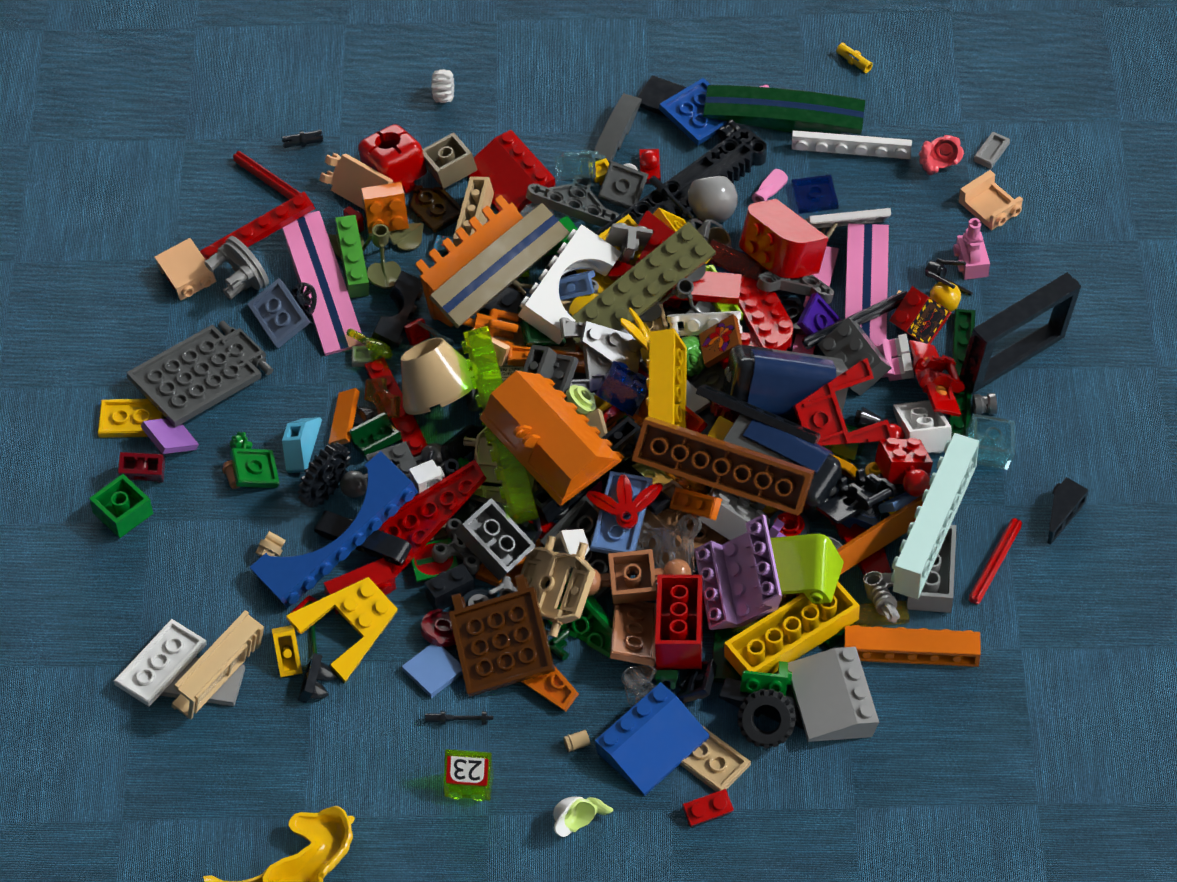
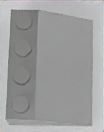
M856 647L833 648L788 663V671L792 672V690L808 742L873 736L879 724V719Z

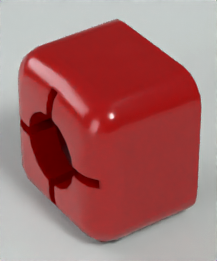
M390 125L364 138L358 145L361 162L392 179V183L401 182L406 194L414 190V181L427 173L420 143L400 125Z

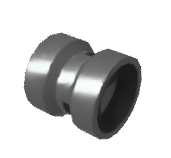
M988 393L986 396L973 394L972 406L975 416L982 415L983 413H997L995 393Z

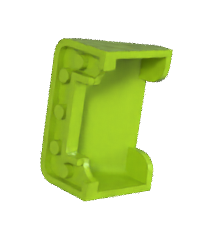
M823 534L770 538L782 595L804 593L814 604L831 603L844 561L830 538Z

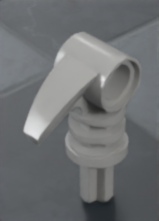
M877 571L867 573L863 577L867 598L874 603L875 609L879 614L885 615L888 622L896 623L900 618L896 610L897 601L888 590L894 584V582H891L892 573H880Z

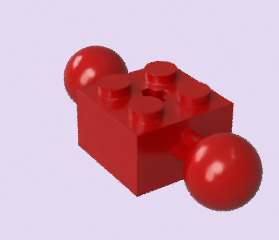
M891 423L890 427L894 438L879 439L875 463L882 476L892 484H903L905 491L911 496H923L925 489L929 490L931 486L929 482L933 461L920 439H905L903 429L899 425Z

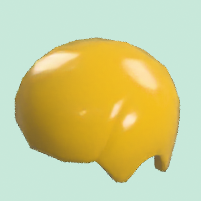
M938 282L932 287L930 298L949 311H954L958 308L961 300V292L957 285L952 289Z

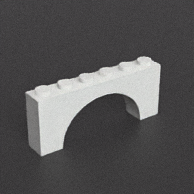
M582 224L577 231L573 229L566 238L569 240V243L566 244L564 242L557 252L560 256L552 258L548 264L551 267L550 270L545 269L538 279L541 283L533 285L529 291L532 296L530 298L526 296L519 305L522 310L518 316L557 344H560L563 340L561 338L559 319L566 317L571 321H576L567 313L559 297V281L561 276L577 269L594 270L606 276L622 254V252Z

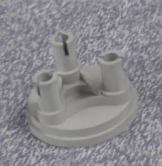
M234 236L227 238L225 243L217 249L218 252L204 261L206 267L211 272L225 261L229 262L235 273L225 279V282L229 284L228 287L223 289V292L230 300L241 291L247 290L250 287L259 290L269 285L267 274L257 258L246 245Z

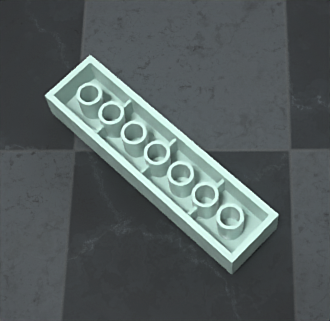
M954 433L951 441L947 440L944 448L945 455L944 457L940 456L937 463L938 471L937 473L933 472L930 478V489H925L922 497L923 504L922 506L918 505L914 518L916 520L914 523L911 522L908 527L907 535L909 536L907 540H902L899 550L901 554L899 557L895 556L892 564L894 571L891 576V582H894L893 592L919 599L976 469L979 440Z

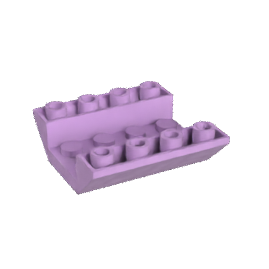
M762 514L745 523L747 532L723 545L709 541L694 549L698 573L702 575L703 599L709 629L711 630L743 627L779 608L782 593L766 515Z

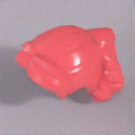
M944 135V137L934 139L931 143L929 141L923 143L922 150L919 152V162L923 165L922 167L928 175H933L939 169L956 165L961 161L964 151L960 146V139Z

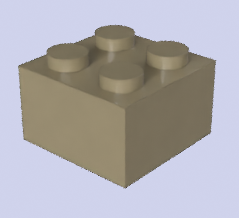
M454 132L422 149L427 170L443 189L477 171L471 151Z

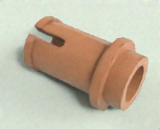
M227 461L223 464L222 471L227 476L229 486L232 489L239 488L236 487L232 461Z

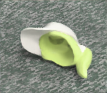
M577 796L565 798L554 808L553 816L556 821L553 827L557 835L566 837L570 833L576 832L579 828L588 825L596 813L606 815L612 813L613 808L607 806L598 798L589 797L584 799Z

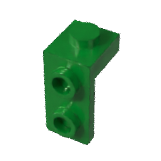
M779 661L777 674L743 671L740 691L752 693L764 688L765 690L775 689L774 691H780L785 696L787 685H791L792 672L788 671V662Z

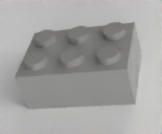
M712 488L708 495L722 499L717 519L712 520L698 516L699 521L729 540L746 533L745 523L762 514L766 515L768 528L770 522L765 512L750 507V504L745 499H738L731 493Z

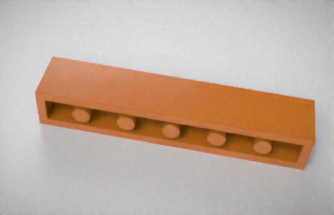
M845 626L844 647H856L860 661L979 667L981 655L980 632L971 630L951 631L949 629L929 630L927 628Z

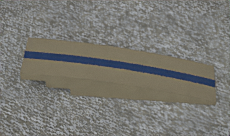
M541 203L441 285L429 298L453 325L459 328L552 250L570 232Z

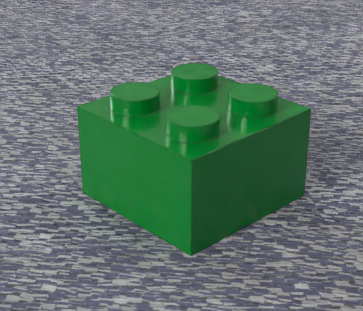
M124 474L89 498L93 514L119 538L154 514L150 498Z

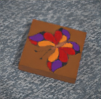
M734 314L699 334L704 364L708 368L728 357L734 346L742 345L738 319Z

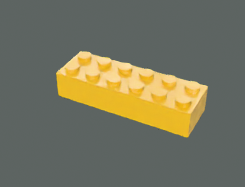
M674 328L651 331L650 340H647L649 359H647L646 364L649 378L646 379V386L649 391V397H646L648 416L646 418L650 416L685 428L687 347Z
M839 582L837 583L831 603L814 604L803 593L724 642V657L741 677L743 671L774 674L778 671L779 661L789 663L798 659L845 629V626H850L858 621L860 605Z

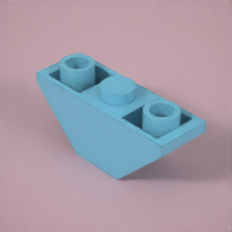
M321 417L302 418L287 423L282 445L286 471L288 473L304 472L308 468L322 422Z

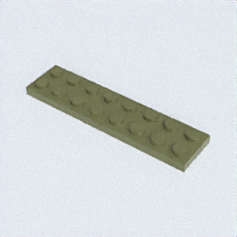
M687 222L573 315L572 318L577 323L588 321L623 331L625 328L621 325V318L631 323L635 321L629 312V307L640 317L673 290L679 280L687 278L712 258L716 251L693 225ZM581 337L571 338L583 351V345L580 343Z

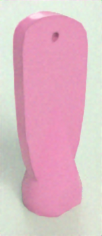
M774 169L762 182L759 190L752 195L753 202L767 201L768 198L776 194L788 181L786 173L780 169Z

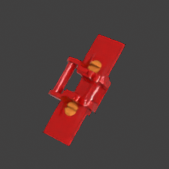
M909 340L908 343L914 358L912 364L919 385L928 395L933 411L960 417L961 412L953 392H962L965 389V385L960 381L955 368V360L945 355L939 357L935 345ZM944 369H946L949 374H945L942 372Z

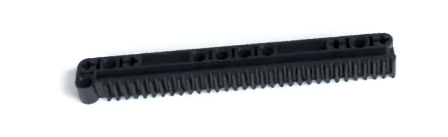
M740 129L665 183L669 186L668 189L672 196L685 208L690 207L688 191L694 180L725 176L734 184V180L739 181V176L744 177L745 172H751L752 165L760 166L766 162L767 144L752 131ZM655 189L603 226L595 234L600 235L610 228L613 223H617L628 214L639 224L646 211H650L653 214L658 207L681 218H684L682 216L684 212L669 197L663 194L660 195L657 189ZM572 270L565 273L561 277L577 274V272L575 270Z

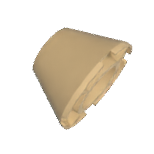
M433 338L421 342L401 356L403 408L407 414L417 415L430 412L429 408L438 404L444 407L473 390L479 384L478 378H481L482 375L474 365L443 338Z

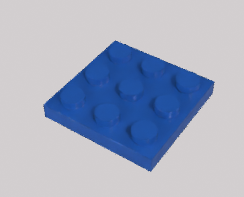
M704 78L659 104V110L697 146L715 136L717 129L721 126L724 127L727 122L703 117L707 86L710 85Z

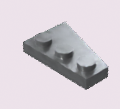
M588 321L584 322L580 343L598 356H602L613 363L612 365L616 366L617 369L619 368L628 373V376L633 380L637 378L642 348L640 343L631 334Z

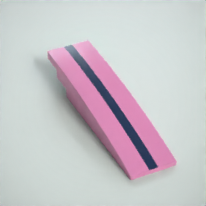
M320 211L308 213L286 225L282 230L299 283H309L316 291L317 303L311 318L325 356L350 350L352 346H365Z
M848 223L845 318L887 299L889 225ZM887 312L860 325L874 345L882 344V339H886Z

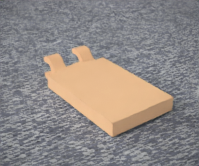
M333 153L332 156L326 155L325 159L326 164L335 166L334 173L331 171H327V174L322 172L319 179L323 183L331 184V191L364 209L361 188L393 182L392 179L348 154H343L340 157L336 153Z

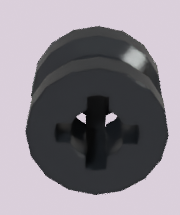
M728 120L724 127L721 126L717 129V134L724 141L740 130V127L733 120Z

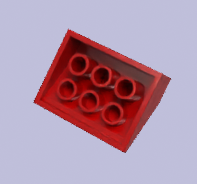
M512 130L495 137L474 157L477 171L467 176L468 178H490L494 191L491 204L498 212L501 209L495 202V199L499 195H502L508 204L512 202L517 207L519 213L536 205V203L526 198V192L530 184H539L547 188L555 187V177Z

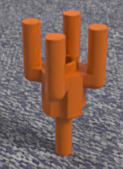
M493 308L490 310L489 315L477 313L475 319L469 318L462 325L471 326L473 329L475 328L491 337L498 336L513 340L514 332L517 333L518 324L497 320V318L518 322L519 316L517 313ZM497 339L507 345L514 344V342Z

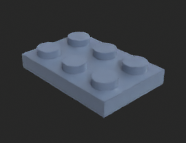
M280 278L247 303L274 345L278 348L311 323Z

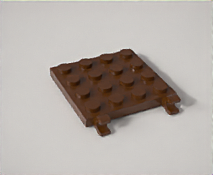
M524 574L515 576L518 591L467 607L464 597H461L460 593L452 595L455 610L450 611L449 615L467 694L470 697L555 671L536 590L533 586L529 587Z

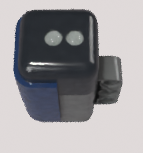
M736 345L730 351L728 364L724 370L723 391L728 395L789 421L798 422L793 405L848 369L841 358ZM848 387L835 392L842 413Z
M743 414L738 416L723 440L815 470L802 511L811 522L818 521L824 515L816 508L834 498L839 491L838 481L842 478L841 463L833 456L832 451L817 443L812 444ZM749 501L750 507L755 510H763L766 506L759 502Z

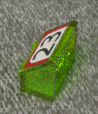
M446 749L444 764L445 797L452 799L469 798L476 801L491 800L494 778L492 753Z

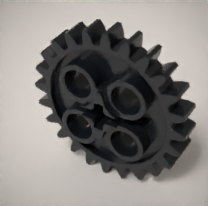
M332 442L330 446L326 445L324 450L321 449L318 456H314V460L309 462L310 467L304 470L305 476L301 477L303 482L298 485L301 488L297 492L300 502L313 508V506L322 505L324 499L328 501L330 494L334 495L335 489L339 488L342 476L348 472L346 468L350 465L348 461L351 459L348 448L338 442L335 444Z

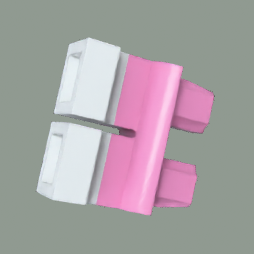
M907 334L898 335L899 338L891 340L882 339V344L875 345L892 367L881 378L889 377V381L914 378Z

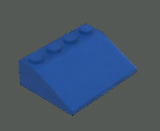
M660 682L595 740L597 754L645 796L678 767L683 759L689 757L693 751L709 739L710 735L679 698Z

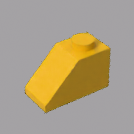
M290 625L272 629L280 677L303 673L294 626Z

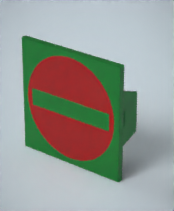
M451 538L427 543L411 560L417 582L432 579L441 572L458 566L456 556L449 557L444 563H437L432 559L433 546L437 543L450 544L452 542Z

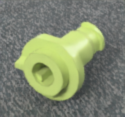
M572 385L566 391V402L574 403L578 407L576 412L586 415L596 409L594 398L596 394L594 392L591 393L583 386Z

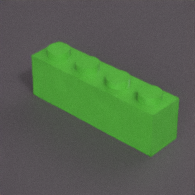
M356 215L335 217L337 241L349 297L369 296V281Z

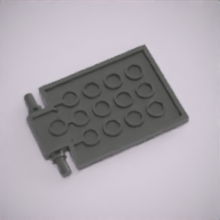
M224 320L220 321L218 327L225 333L224 336L212 324L126 372L127 378L174 427H177L261 379V372L257 368H261L267 375L272 374L273 368L266 363L264 358L266 353L241 328L236 330L234 327H230Z

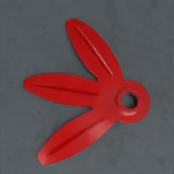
M622 474L619 476L616 489L619 503L601 492L589 491L586 496L599 509L615 515L617 524L620 527L631 529L638 522L637 513L649 506L658 497L663 485L655 483L648 486L632 501L630 480L627 475ZM626 515L631 516L628 520L623 519V517Z

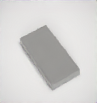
M992 132L974 156V162L992 169L1010 144V139Z

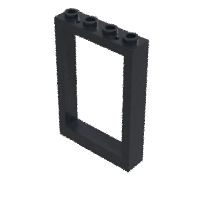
M1067 272L973 328L959 375L960 381L964 383L965 387L973 394L1063 339L1081 289L1079 282ZM1053 308L1048 324L991 358L996 341Z

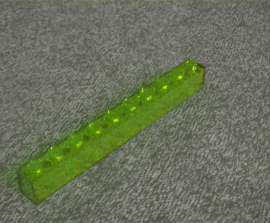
M488 326L463 332L465 341H461L464 353L469 354V359H466L469 372L473 371L474 376L470 378L473 389H478L479 394L475 395L478 408L482 407L483 412L490 394L503 383ZM488 428V431L484 432L487 443H492L493 449H490L489 452L492 462H497L498 467L494 468L497 481L501 480L503 485L499 487L501 498H506L507 505H503L505 513L516 524L539 518L525 467Z

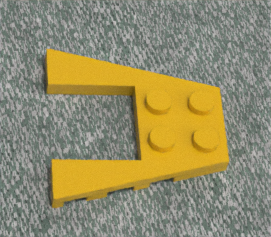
M369 577L286 616V619L301 635L335 607L360 634L362 639L330 664L331 669L344 683L347 682L352 672L358 667L365 654L371 649L376 639L382 634L398 611V608Z

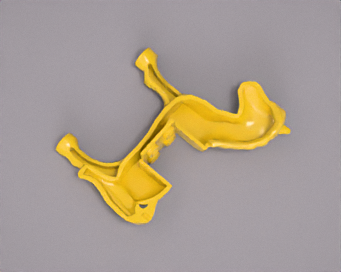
M339 806L323 809L319 813H296L289 820L288 826L294 834L305 838L311 843L299 853L282 858L270 865L261 875L251 879L223 881L209 875L203 876L204 882H323L326 874L330 873L349 851L353 840L351 824L354 822L355 817L347 816L345 810Z

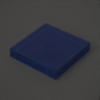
M831 174L792 179L791 184L799 214L839 209Z

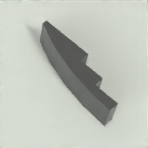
M623 93L603 129L592 154L593 159L601 160L606 158L609 164L610 161H613L617 149L620 150L625 135L629 134L641 104V98Z

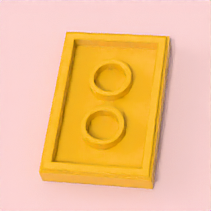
M148 399L101 400L98 436L99 438L148 437L141 428L142 422L164 419V415Z

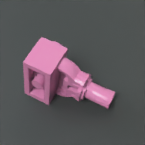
M977 218L969 220L966 233L957 236L956 244L953 245L954 256H958V261L966 262L964 266L958 265V270L963 273L964 280L989 276L990 261L980 231L981 221Z

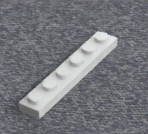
M794 130L792 134V150L910 159L912 140Z

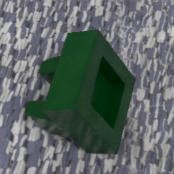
M655 667L657 685L667 680L671 683V689H675L678 669H656Z

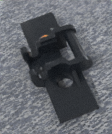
M860 468L856 471L855 483L847 486L846 477L839 479L838 488L840 495L822 503L816 509L836 524H840L857 514H864V510H870L872 505L882 500L888 501L889 497L896 496L897 493L905 490L903 484H892L881 473L878 475L869 474L864 477V469Z

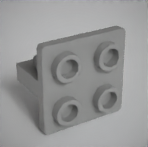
M613 223L605 241L612 246L620 247L622 254L619 257V261L628 264L630 260H633L635 251L644 250L653 234V230L647 229L644 226L633 227L627 226L625 223Z

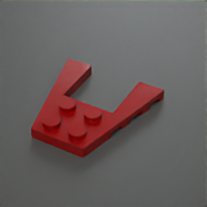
M868 358L861 360L793 405L799 425L820 433L821 437L817 444L824 446L879 442V439L894 438L888 419L848 432L835 394L836 391L874 379Z

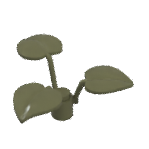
M409 223L408 229L389 231L388 227L384 224H377L373 227L372 233H369V238L365 244L360 235L363 251H365L371 240L376 247L380 248L381 263H374L367 270L368 279L372 284L384 289H390L394 286L401 268L394 261L385 263L384 247L388 244L389 240L391 245H397L402 251L417 249L422 242L423 223ZM328 235L335 255L341 258L337 235Z

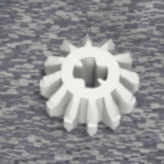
M445 69L434 71L431 81L433 99L435 102L440 103L451 102L454 97V78L452 72Z

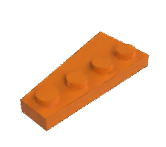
M555 666L554 672L521 681L565 712H567L579 695Z

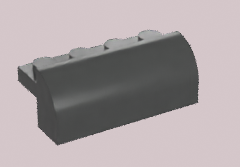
M532 345L523 372L541 374L544 378L551 379L555 383L553 388L564 392L566 395L579 360L574 356L557 354L550 347Z

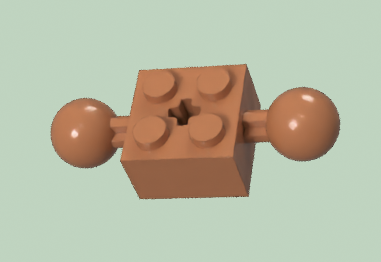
M653 549L608 553L610 573L600 574L594 569L596 573L588 596L597 594L602 587L611 586L613 604L657 600L656 582L658 575H691V568L684 560L673 559L664 568L655 569Z

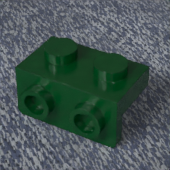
M385 412L349 430L354 448L365 458L367 454L391 446L402 439L400 431L390 424L388 415Z

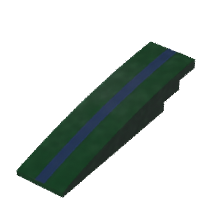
M708 85L703 117L722 121L733 120L738 124L793 133L794 130L831 134L847 132L861 135L866 100L781 88Z

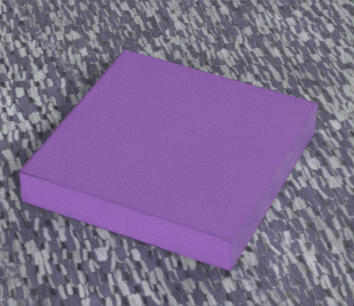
M166 418L147 420L141 424L143 431L162 454L197 450L199 444L183 424L174 427Z

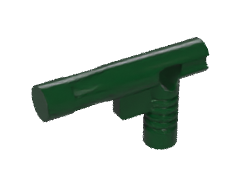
M572 623L568 628L560 632L557 638L554 637L548 641L550 651L563 661L569 657V653L563 650V648L567 646L565 639L570 636V630H573Z

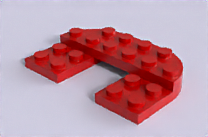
M742 276L739 304L737 305L742 311L743 319L750 330L747 333H740L742 345L784 351L788 348L790 349L793 324L777 294L774 291L765 292L757 287V280ZM693 301L694 306H696V304L699 301ZM729 356L719 361L723 369L727 368Z

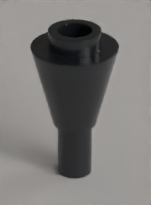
M863 406L861 410L857 409L854 422H857V427H865L886 420Z

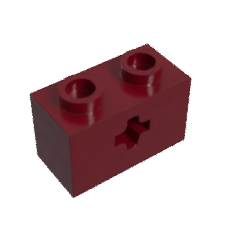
M120 452L119 476L124 474L129 480L164 482L165 459L163 454Z

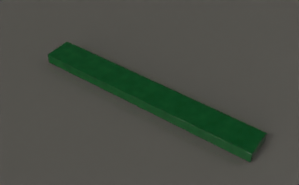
M955 309L952 358L956 362L955 368L958 376L961 372L972 330L975 328L976 310ZM965 387L962 392H953L961 415L960 417L949 415L951 439L954 433L970 438L972 393Z

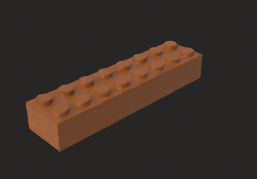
M650 416L643 421L632 461L795 515H799L803 511L815 470Z

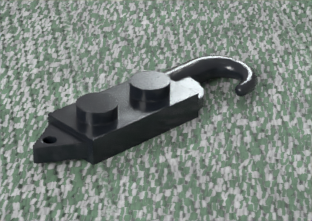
M474 424L467 425L445 442L441 448L443 462L438 466L443 469L446 461L449 462V459L458 461L460 457L464 458L474 450L475 447L463 445L464 437L476 438L485 427L474 426ZM434 450L429 452L427 461L432 460L435 453Z

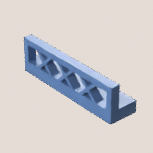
M594 270L561 277L559 281L560 300L593 294L594 288L591 278L595 276ZM523 288L526 291V295L531 297L532 294L529 293L531 289Z

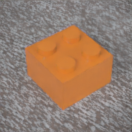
M401 182L361 188L369 233H372L373 227L377 224L386 225L389 231L409 228L405 195Z

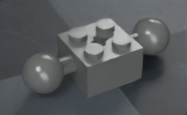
M405 441L367 454L366 462L370 461L381 451L410 479L409 469L427 462V456L431 450L435 451L432 459L436 466L443 462L441 456L442 445L430 443L422 449L421 455L413 457ZM359 471L345 473L340 480V489L343 494L350 498L362 496L367 489L368 473L362 474Z

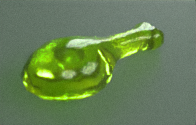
M355 329L347 330L348 336L361 342L372 351L370 356L374 360H377L379 356L387 359L392 358V350L386 343L367 337Z

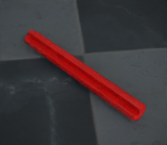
M237 151L233 155V160L288 199H292L300 194L295 188L241 151Z
M1011 519L969 595L971 603L979 604L1022 527L1021 520Z

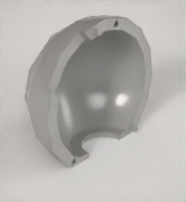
M725 176L702 178L692 182L688 191V203L700 220L712 219L717 223H722L733 215L738 203V194L735 185Z

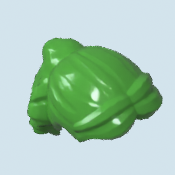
M695 336L683 337L681 339L687 347V376L692 377L700 374L702 369L706 368L700 338Z

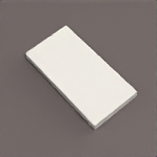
M891 209L814 215L808 217V223L817 229L832 227L835 222L838 223L837 226H847L848 223L867 224L885 222L891 216Z
M171 619L114 680V684L150 707L207 645L206 640Z

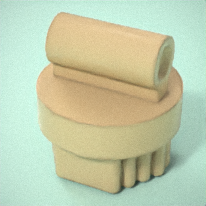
M268 531L265 539H261L256 554L260 557L265 553L269 556L280 557L283 552L281 548L286 540Z

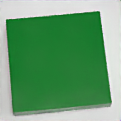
M231 449L230 456L236 487L278 488L280 483L273 450Z

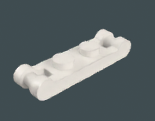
M741 311L667 315L670 329L674 328L679 336L699 335L732 314L737 317L740 333H743L739 320L741 319ZM678 322H683L684 328H678Z

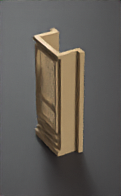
M245 610L174 685V689L181 694L172 703V708L178 709L191 720L194 713L196 714L245 662L246 656L249 657L250 652H254L255 648L258 649L261 646L264 626L252 618L249 612Z

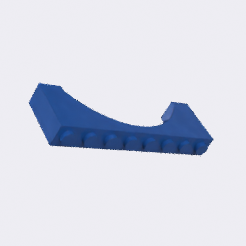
M381 451L365 464L368 470L365 499L357 517L341 536L325 547L304 555L276 557L265 553L250 566L254 574L287 609L297 603L302 595L312 589L325 575H328L339 562L346 559L349 553L357 546L363 544L368 536L380 529L386 520L394 516L405 503L411 501L418 493L413 482Z

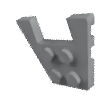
M566 317L559 319L561 338L581 337L582 322L577 323ZM583 345L586 379L572 380L570 386H583L592 392L625 379L626 377L622 374L627 376V373L617 369L612 365L613 363L602 356H598Z

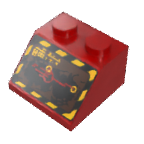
M912 286L889 321L920 342L931 344L952 312Z

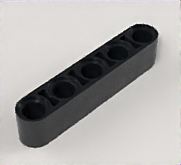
M324 510L313 530L320 536L334 541L349 528L354 520ZM377 530L368 536L365 542L357 546L355 550L379 559L384 558L389 563L402 566L412 549V545L404 539Z

